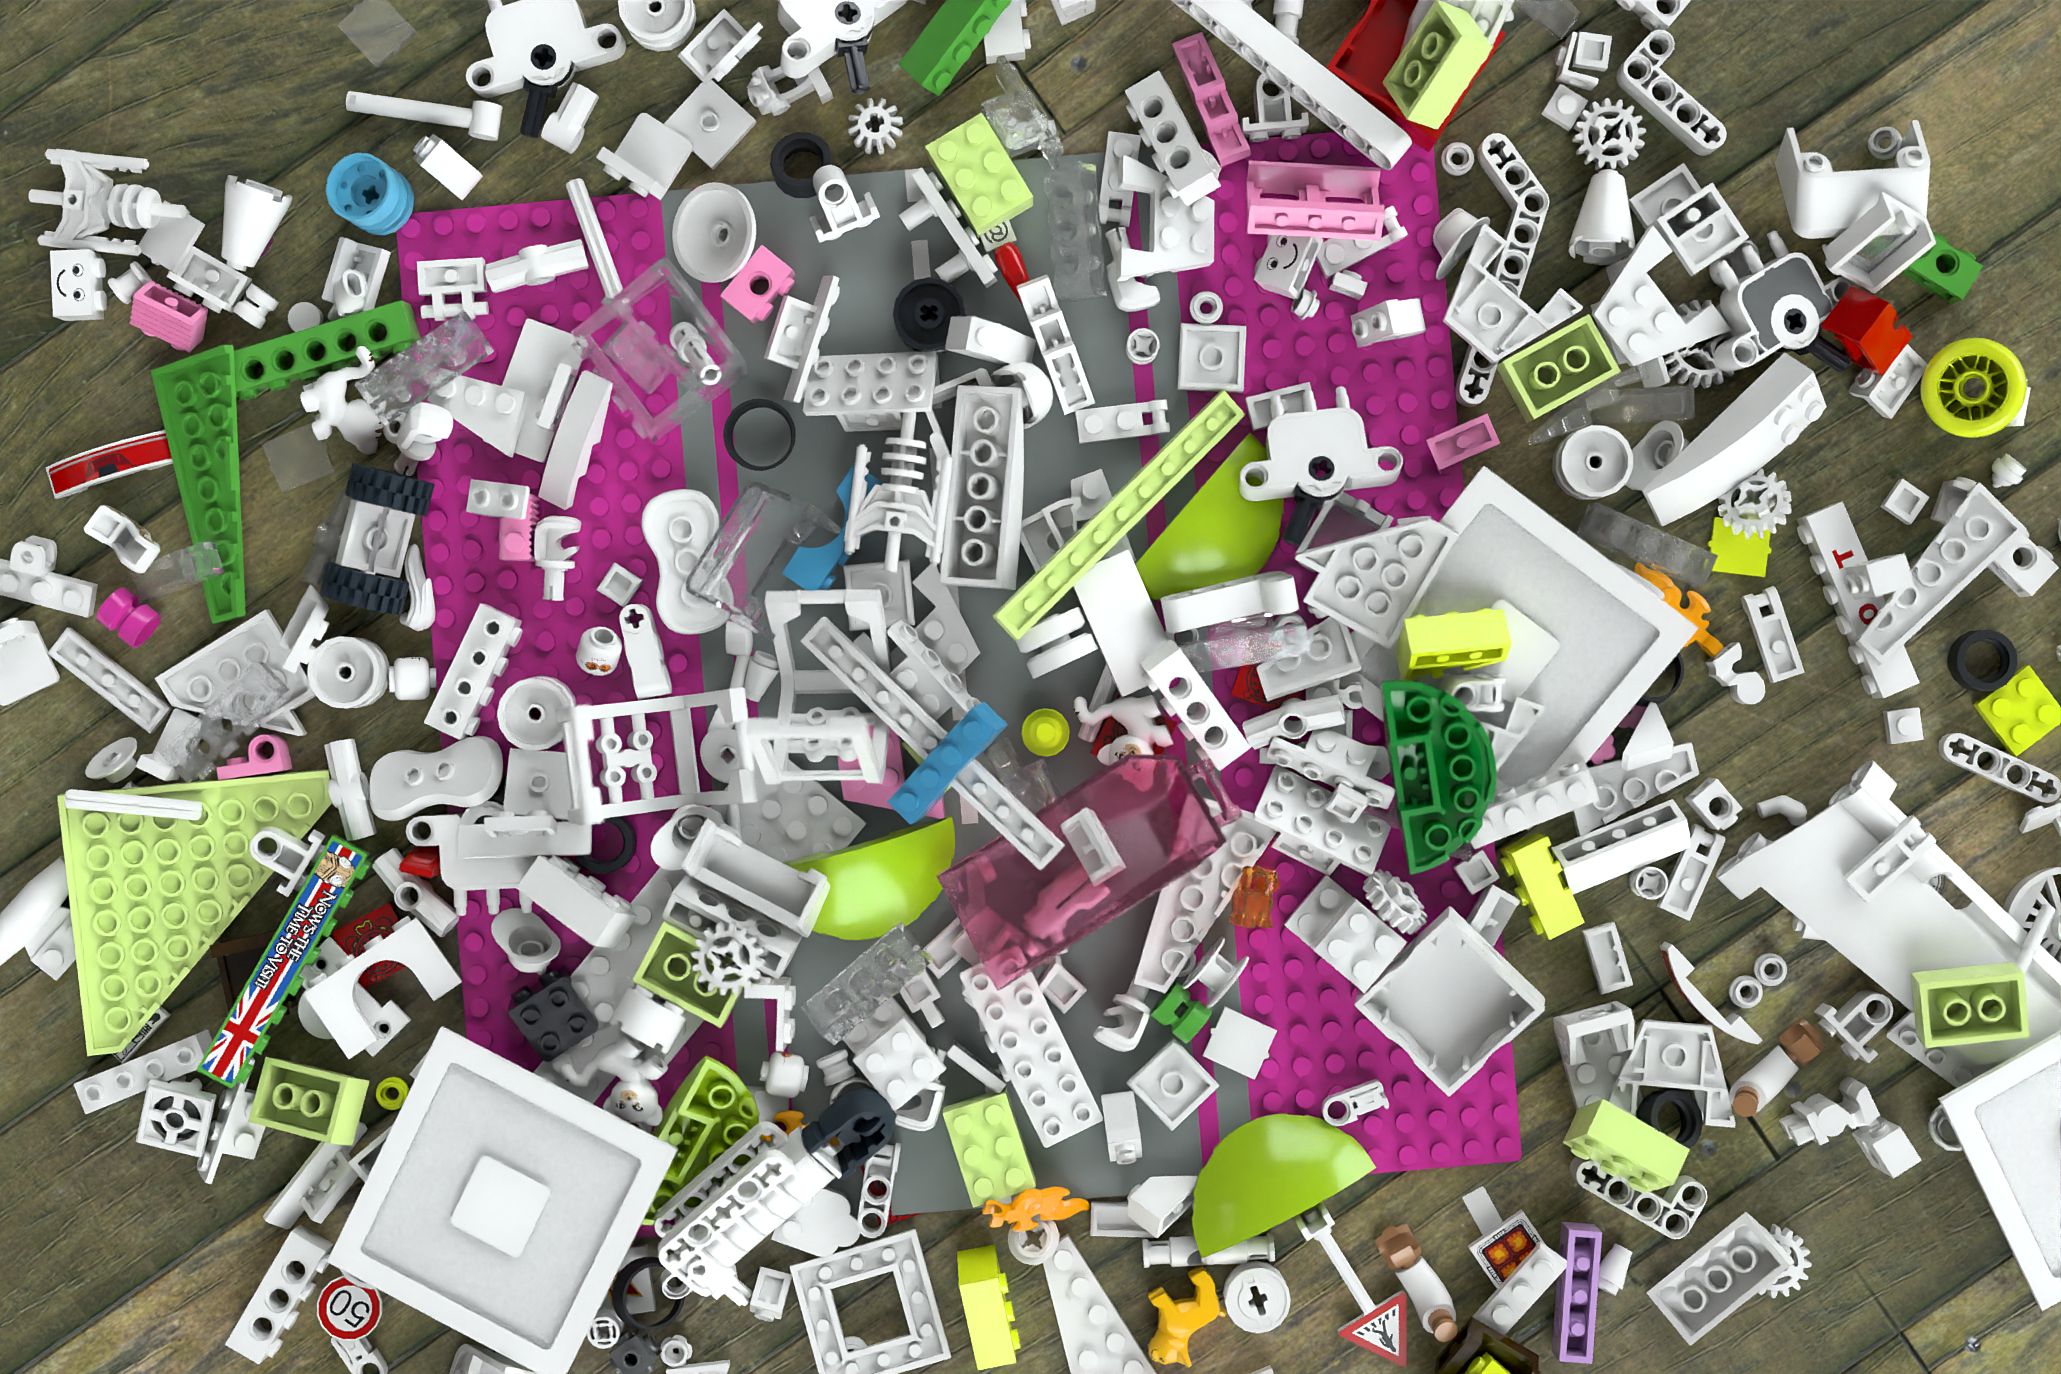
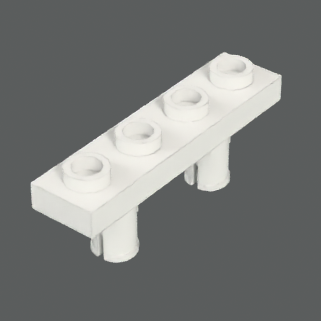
M923 168L911 174L924 194L921 195L923 199L899 214L907 229L911 231L931 216H939L960 247L957 255L935 269L939 277L945 282L951 283L968 270L972 272L975 270L986 288L996 283L998 280L993 273L998 271L997 267L988 254L983 257L980 255L975 247L980 243L970 227L962 228L957 220L962 215L951 199L945 202L939 191L943 189V186L935 174L931 172L927 175Z

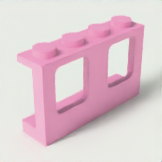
M1249 160L1246 181L1247 233L1380 241L1385 215L1384 205H1380L1378 193L1381 170L1377 167ZM1260 194L1296 195L1298 200L1260 198ZM1325 198H1359L1363 200L1364 204L1326 202Z

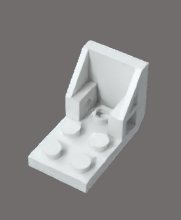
M1618 1001L1553 1018L1554 1031L1576 1112L1578 1108L1601 1099L1608 1101L1630 1049H1634L1633 1014L1629 1007ZM1639 1086L1637 1091L1636 1110H1638V1107L1643 1100Z

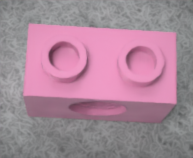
M761 245L720 296L755 325L758 320L763 322L774 309L772 303L779 294L785 296L795 283L792 278L796 274L792 268L765 246ZM760 279L767 280L769 282L767 292L762 295L754 294L752 291L753 284Z

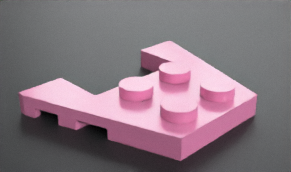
M867 726L870 739H873L874 726ZM890 728L886 768L882 783H866L865 780H841L843 800L895 810L887 801L904 784L906 773L901 737ZM837 755L839 770H862L858 758L845 762ZM943 797L925 816L938 819L946 817Z

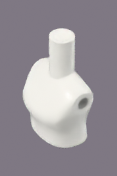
M353 269L345 270L342 278L334 284V304L328 313L330 321L357 314L364 308L367 284L364 276L359 271Z

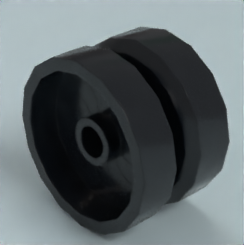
M930 277L914 280L904 287L895 300L893 310L897 333L905 345L915 352L935 351L937 355L949 351L945 350L951 317L966 316L963 299L955 287L942 279ZM928 313H934L937 320L933 322L928 319L925 322L924 317Z

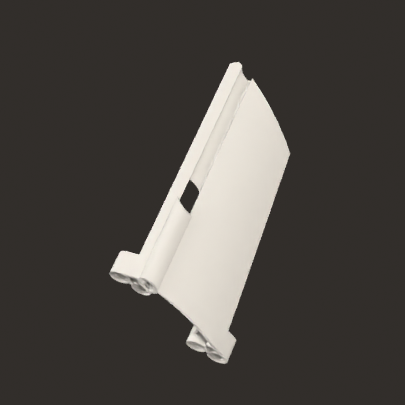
M1870 760L1854 773L1849 784L1840 788L1831 797L1828 808L1775 841L1765 839L1759 832L1753 834L1741 845L1738 854L1727 860L1719 868L1715 877L1740 900L1762 887L1914 1013L1911 983L1912 972L2007 962L2015 963L2028 932L1936 844L1871 902L1866 903L1842 877L1894 832L1899 824L1907 818L1889 800L1897 783L1873 760ZM1909 836L1903 842L1910 848L1915 841ZM1944 874L1972 901L1971 904L1966 908L1955 910L1928 884L1929 881L1935 876ZM2039 945L2024 975L2030 1038L1953 1045L1976 1065L2005 1062L2061 1030V964L2041 945Z

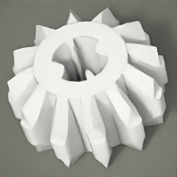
M868 98L867 109H864L860 104L855 106L860 116L849 115V122L855 126L850 127L848 133L850 136H857L854 140V145L857 148L866 143L865 152L871 154L873 147L877 146L879 154L882 155L884 154L883 144L886 143L890 148L894 149L896 143L891 137H902V131L896 127L903 124V119L899 116L894 117L897 113L895 105L886 109V100L881 98L876 107L872 98ZM878 120L880 131L873 133L871 128L872 121Z

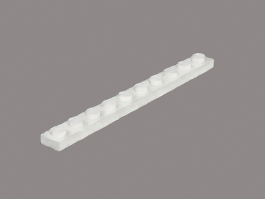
M821 617L800 641L924 760L948 735L936 721L828 618ZM975 759L950 784L1040 871L1065 846Z

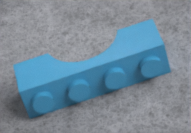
M853 464L836 490L845 509V521L839 535L832 542L822 547L807 548L799 546L781 573L805 590H829L836 579L832 576V573L838 564L843 567L851 557V555H847L844 552L846 522L848 521L855 464ZM871 474L865 476V481L868 482L866 497L875 485L883 484V482Z
M985 702L972 707L887 802L910 825L924 818L944 796V792L953 780L995 740L1008 724Z

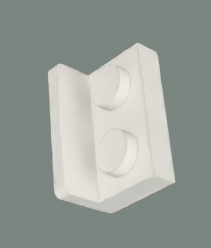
M1907 344L1883 376L1864 368L1857 375L1855 382L1849 389V393L1853 396L1864 398L1882 417L1892 419L1922 377L1927 363Z

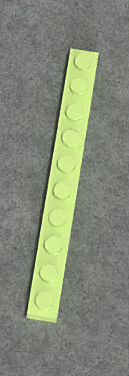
M1220 391L993 615L995 620L1014 640H1019L1245 416L1226 391Z

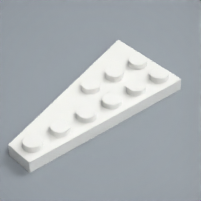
M1193 794L1188 795L1133 984L1166 993L1198 944L1203 940L1214 921L1219 917L1253 865L1265 851L1276 832H1278L1277 830L1253 818L1254 813Z

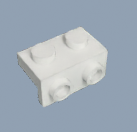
M340 237L322 299L334 304V284L342 278L345 270L353 269L359 271L364 276L367 284L365 305L360 312L374 309L391 252Z
M194 246L191 248L177 274L169 271L167 275L168 278L176 282L173 288L189 297H192L195 292L204 298L201 304L219 314L222 308L233 313V308L240 302L252 281L251 278Z

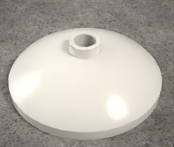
M717 182L703 184L686 196L676 213L672 230V241L676 258L685 272L697 280L709 283L726 281L735 276L749 260L755 244L756 221L749 201L738 189Z

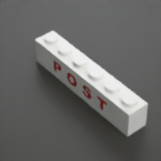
M1834 503L1798 518L1797 521L1800 525L1797 527L1798 535L1805 545L1808 544L1812 554L1810 563L1815 573L1820 574L1825 584L1823 587L1824 596L1830 605H1834L1838 615L1835 618L1837 627L1848 638L1851 645L1848 647V652L1852 661L1856 665L1859 664L1863 674L1861 683L1866 693L1872 695L1873 698L1884 699L1919 684L1920 682L1904 645L1882 665L1878 666L1856 643V640L1885 604L1883 595L1854 599L1853 594L1847 591L1844 577L1847 575L1845 568L1868 560L1844 503Z

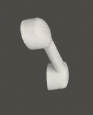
M727 620L725 634L726 653L736 656L729 689L742 688L753 648V635L747 624ZM718 707L710 723L708 733L717 728L732 729L735 722L725 724Z

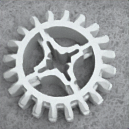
M1693 300L1690 302V308L1683 303L1678 306V315L1686 323L1708 304H1712V301H1704L1701 307L1698 300ZM1719 304L1715 308L1726 321ZM1730 330L1712 337L1713 340L1706 343L1699 350L1696 348L1689 351L1690 347L1696 345L1692 344L1666 354L1664 359L1665 365L1670 364L1672 367L1668 370L1669 377L1679 373L1677 383L1680 385L1684 384L1689 378L1690 388L1698 387L1700 382L1703 388L1711 387L1712 381L1716 385L1723 383V375L1731 377L1734 371L1724 372L1718 368L1714 360L1715 347L1721 339L1725 342L1734 336L1732 331ZM1683 358H1696L1700 365L1705 366L1706 370L1693 368Z

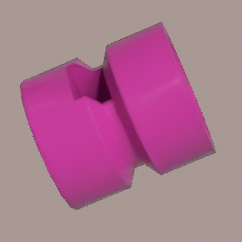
M121 587L112 593L101 605L97 612L96 620L110 631L117 629L118 637L130 647L137 648L155 632L162 617L147 604L140 606V599L127 588Z

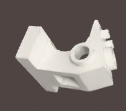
M795 55L793 59H802V57ZM769 65L757 68L752 73L753 77L747 86L749 99L755 107H758L762 116L772 112L773 116L780 115L791 107L790 103L814 90L822 105L834 99L832 91L819 67L804 77L795 78L794 80L798 86L783 94L779 93L774 83L787 76L781 70V66L773 70L770 69Z

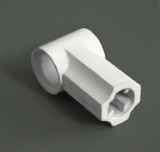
M573 82L558 111L553 112L547 119L541 133V138L571 154L575 152L583 138L584 125L599 99L598 95L588 88Z

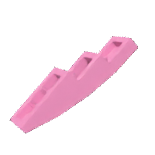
M1200 32L1172 43V48L1186 86L1220 167L1251 156L1250 147L1238 123V115L1226 91L1225 81L1203 33Z

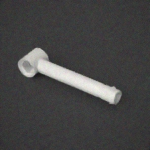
M354 91L347 93V111L469 128L468 135L491 141L498 140L503 107L495 103L473 101L472 109Z

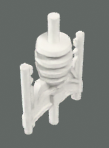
M47 149L45 156L51 160L50 164L62 166L66 178L64 192L36 189L29 191L30 202L62 205V220L56 231H45L44 235L38 237L40 245L49 247L90 249L98 252L139 256L141 248L139 245H136L134 240L121 242L120 239L113 238L112 241H109V238L95 235L108 230L111 222L119 227H129L130 229L142 227L148 229L154 228L159 223L160 216L184 219L187 214V209L184 205L162 203L159 193L152 188H144L136 184L130 186L127 184H116L113 186V179L99 170L115 171L116 168H119V171L126 172L130 169L133 173L142 174V169L146 170L149 167L147 159L85 153L64 149Z
M903 412L900 438L886 439L885 444L893 446V453H883L882 460L891 461L892 467L881 468V475L891 477L890 484L875 485L867 497L868 482L865 481V476L869 474V469H867L866 465L871 460V452H867V447L863 444L857 446L849 514L844 537V552L847 555H852V553H855V549H860L861 536L876 530L887 531L888 538L883 571L897 572L901 533L916 535L927 543L925 557L930 558L929 562H932L931 565L940 563L943 550L953 458L951 455L945 454V456H942V460H937L936 469L939 471V476L935 477V482L938 487L933 492L931 507L926 491L912 487V480H923L924 473L914 471L915 465H926V458L917 456V450H926V443L913 440L916 412Z

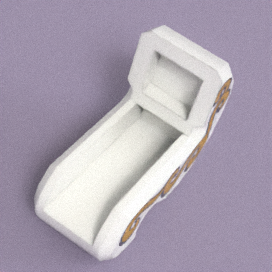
M100 505L84 527L85 533L109 545L116 553L120 562L137 573H145L161 551L159 544L151 540L150 533L146 529L108 505Z

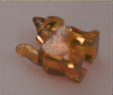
M1248 865L1242 868L1238 887L1234 890L1231 897L1229 923L1245 928H1255V924L1262 928H1273V922L1271 921V912L1274 904L1273 894L1280 888V880L1276 870L1263 869L1258 865H1255L1253 869ZM1253 876H1254V883H1255V888H1254V889L1250 887V886H1251V883H1252V881H1253Z

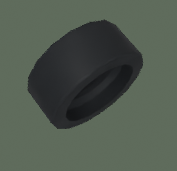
M796 132L785 136L775 145L771 152L770 165L776 185L784 194L794 198L807 199L817 196L813 186V176L805 179H794L787 176L783 169L786 159L799 152H811L820 157L821 167L834 165L829 146L821 137L810 132Z
M1993 630L1969 631L1959 636L1952 644L1948 654V668L1953 679L1963 688L1972 691H1994L2005 686L2014 676L2018 665L2017 651L2011 640L2002 633ZM1980 641L1993 644L2000 654L1998 672L1986 680L1973 678L1965 667L1967 649L1972 644Z
M624 816L603 818L602 822L616 826L622 833L624 843L620 855L607 862L599 861L590 854L574 855L583 868L593 873L607 874L623 868L631 861L636 851L637 836L633 825Z
M1677 1089L1653 1091L1644 1097L1638 1107L1637 1119L1661 1132L1657 1119L1659 1109L1664 1102L1669 1101L1676 1106L1681 1118L1680 1132L1675 1141L1688 1149L1696 1144L1702 1131V1114L1697 1102L1688 1093Z

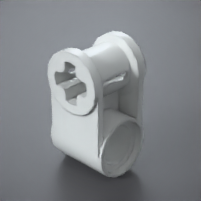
M1497 673L1450 675L1442 680L1439 690H1444L1455 696L1456 691L1463 687V692L1457 699L1466 705L1469 711L1500 712L1504 710L1501 696L1502 684L1506 682V676Z

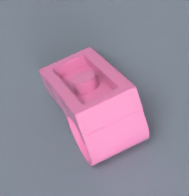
M1488 414L1426 440L1438 471L1500 444Z
M277 734L256 736L251 740L248 746L249 762H247V756L226 759L227 766L216 767L218 780L292 770L289 748L284 738ZM267 741L271 742L274 747V754L270 759L263 754V745Z

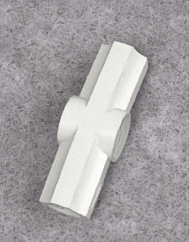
M578 239L549 247L547 245H534L523 248L518 252L519 255L485 264V275L492 291L498 293L525 284L529 286L545 284L553 281L555 276L588 269L589 266L582 240Z
M1339 694L1307 701L1298 698L1287 699L1280 708L1244 721L1243 730L1250 747L1256 750L1271 744L1274 737L1297 739L1304 736L1307 731L1345 724L1346 718L1343 702ZM1297 716L1300 720L1290 721L1287 717Z
M355 739L338 740L324 745L331 779L328 781L329 796L333 805L339 809L347 841L376 834L377 831L368 802L369 782L366 775L361 772Z
M392 848L381 855L372 867L393 892L396 905L402 910L410 911L439 937H444L459 921L460 916L456 915V910L434 892L432 885L427 880L421 879L418 875L400 872L399 866L404 857L397 848ZM412 887L418 892L417 902H414L410 897V889Z

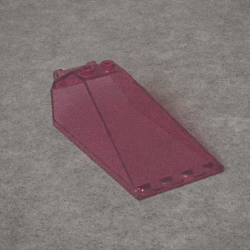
M1129 753L1034 813L1033 815L1065 844L1041 871L1001 834L937 875L996 990L1006 987L1192 871L1227 842V838L1221 828L1240 819L1243 813L1238 805L1232 803L1215 774V765L1211 758H1205L1186 769L1177 755ZM1199 777L1204 779L1222 810L1216 816H1213L1194 783V780ZM1085 807L1095 812L1126 866L1125 869L1096 887L1091 883V879L1060 827L1064 821L1079 813Z

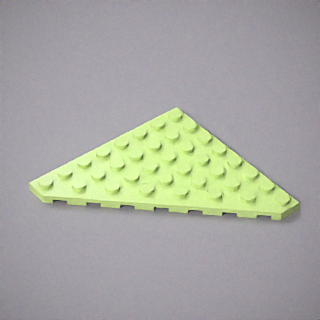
M329 769L94 791L198 801L202 803V814L198 820L67 808L64 803L65 794L57 796L87 1056L122 1052L210 948L209 945H212L273 874L274 870L253 858L250 852V843L253 837L261 829L273 826L301 840L332 804L328 791V781L331 779ZM269 837L261 839L260 844L264 851L269 853L277 851V843L274 839Z

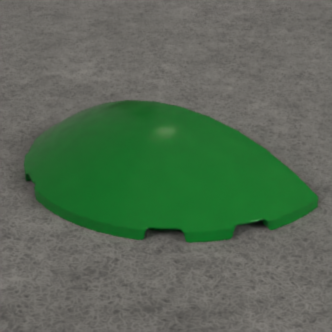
M1410 680L1381 681L1384 728L1392 787L1396 789L1394 799L1407 865L1411 875L1432 869L1448 861L1451 853L1456 851L1462 844H1469L1483 825L1482 818L1488 804L1492 803L1494 799L1496 762L1492 745L1483 726L1466 708L1467 706L1456 697L1444 690L1441 691L1422 682Z

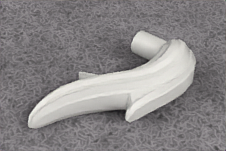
M413 544L407 551L404 563L405 581L410 583L411 605L408 613L404 612L400 616V623L418 632L429 628L433 624L436 611L431 579H426L419 547Z

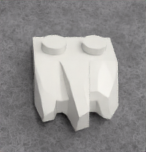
M1080 496L1060 500L1022 520L1020 541L1035 572L1096 514L1078 515L1077 510L1082 505Z
M311 584L303 595L278 644L290 650L282 668L293 673L296 672L301 662L306 665L308 664L316 648L311 645L313 639L321 640L329 625L328 622L324 621L329 606Z

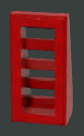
M439 845L415 846L400 863V872L427 878L441 875Z

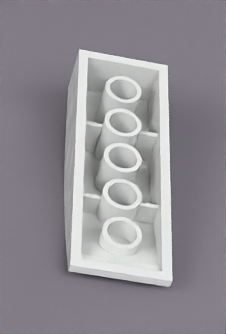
M1784 352L1642 490L1658 524L1663 527L1725 494L1757 472L1787 445L1792 444L1798 438L1800 432L1811 422L1816 421L1827 406L1814 371Z
M958 385L951 453L953 462L945 520L940 583L954 586L1016 590L1024 477L1022 389Z

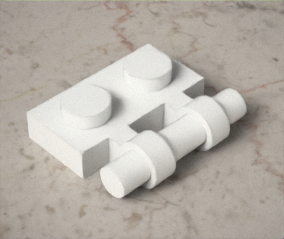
M480 257L417 261L419 295L432 296L433 305L421 306L422 319L434 318L435 321H445L447 317L464 316L465 319H475L476 315H488V302H475L474 293L487 292L485 259ZM462 294V303L446 304L445 295Z

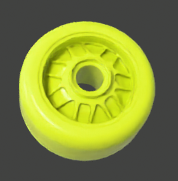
M1985 338L1961 339L1943 347L1929 361L1921 380V399L1928 416L1944 431L1967 438L1985 437L2005 428L2019 414L2026 398V375L2018 358L2002 344ZM1972 379H1979L1984 385L1983 393L1976 398H1970L1965 393V386Z

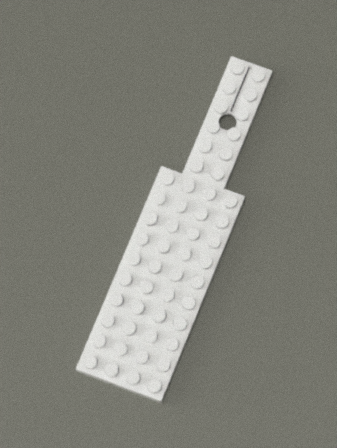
M769 742L770 747H771L772 752H773V745ZM788 758L786 771H804ZM756 759L754 760V772L758 801L738 804L743 843L782 863L823 851L828 853L846 848L867 824V822L816 780L784 781L782 784H766ZM727 804L711 805L710 808L716 810L721 815L724 823L728 825ZM660 867L630 903L632 906L629 910L636 914L637 917L616 948L595 946L570 976L572 979L571 986L597 1020L598 1029L552 1061H543L533 1074L591 1104L598 1099L616 1077L614 1074L599 1070L588 1086L573 1087L564 1080L560 1069L563 1064L569 1063L577 1074H582L586 1064L596 1056L601 1048L608 1044L616 1043L628 1035L620 1030L623 1023L617 1021L615 1025H612L609 1021L628 987L635 988L637 985L632 980L664 922L660 918L671 893L685 875L689 876L684 869L672 871ZM655 994V996L653 997L654 999L662 1002L663 1004H665L667 1000L657 994ZM685 1009L682 1015L687 1017L669 1052L667 1054L661 1052L664 1045L657 1043L654 1048L645 1044L646 1048L639 1056L642 1059L648 1060L652 1056L657 1055L668 1065L705 1019Z

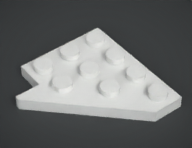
M1428 517L1298 552L1295 557L1297 561L1319 572L1303 602L1391 650L1401 633L1404 619L1410 618L1456 541L1458 533Z
M270 610L262 611L155 678L171 706L297 736H304L307 732L293 710L316 696L311 690L307 678V670L302 662L295 673L282 668L290 650L278 645L283 631Z

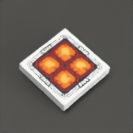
M1519 1210L1468 1245V1248L1497 1289L1540 1241L1543 1244L1545 1243L1525 1213Z

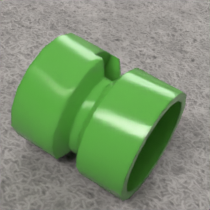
M1176 981L1159 998L1152 1008L1150 1015L1163 1026L1170 1024L1172 1026L1171 1032L1186 1044L1204 1026L1211 1016L1212 1010L1208 1009L1199 999L1192 1001L1190 999L1191 993L1187 989H1183L1182 985ZM1179 1005H1180V1006H1182L1184 1009H1183V1010L1180 1012V1014L1177 1016V1015L1174 1013V1011H1175V1010L1179 1007Z

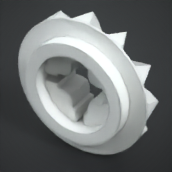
M1036 1214L1031 1220L1037 1221L1039 1225L1031 1231L1036 1234L1040 1231L1043 1232L1039 1238L1042 1249L1033 1244L1026 1246L1030 1240L1028 1231H1013L1010 1227L1008 1233L1010 1251L1016 1259L1029 1265H1039L1051 1260V1257L1059 1249L1060 1233L1056 1223L1053 1220L1043 1221L1040 1215Z

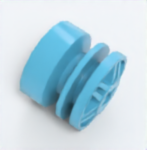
M354 153L342 158L333 167L327 178L326 195L332 209L339 216L372 235H387L396 232L408 221L413 211L415 197L408 180L404 175L369 153Z

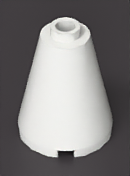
M1603 169L1591 178L1569 242L1568 252L1573 258H1575L1576 253L1584 256L1583 262L1588 264L1612 265L1621 261V257L1630 256L1636 245L1625 179L1616 170Z
M228 175L225 182L221 257L227 260V266L246 271L247 266L254 267L291 205L292 196L286 195L281 198L283 191L246 179V183L243 184L237 181V176Z

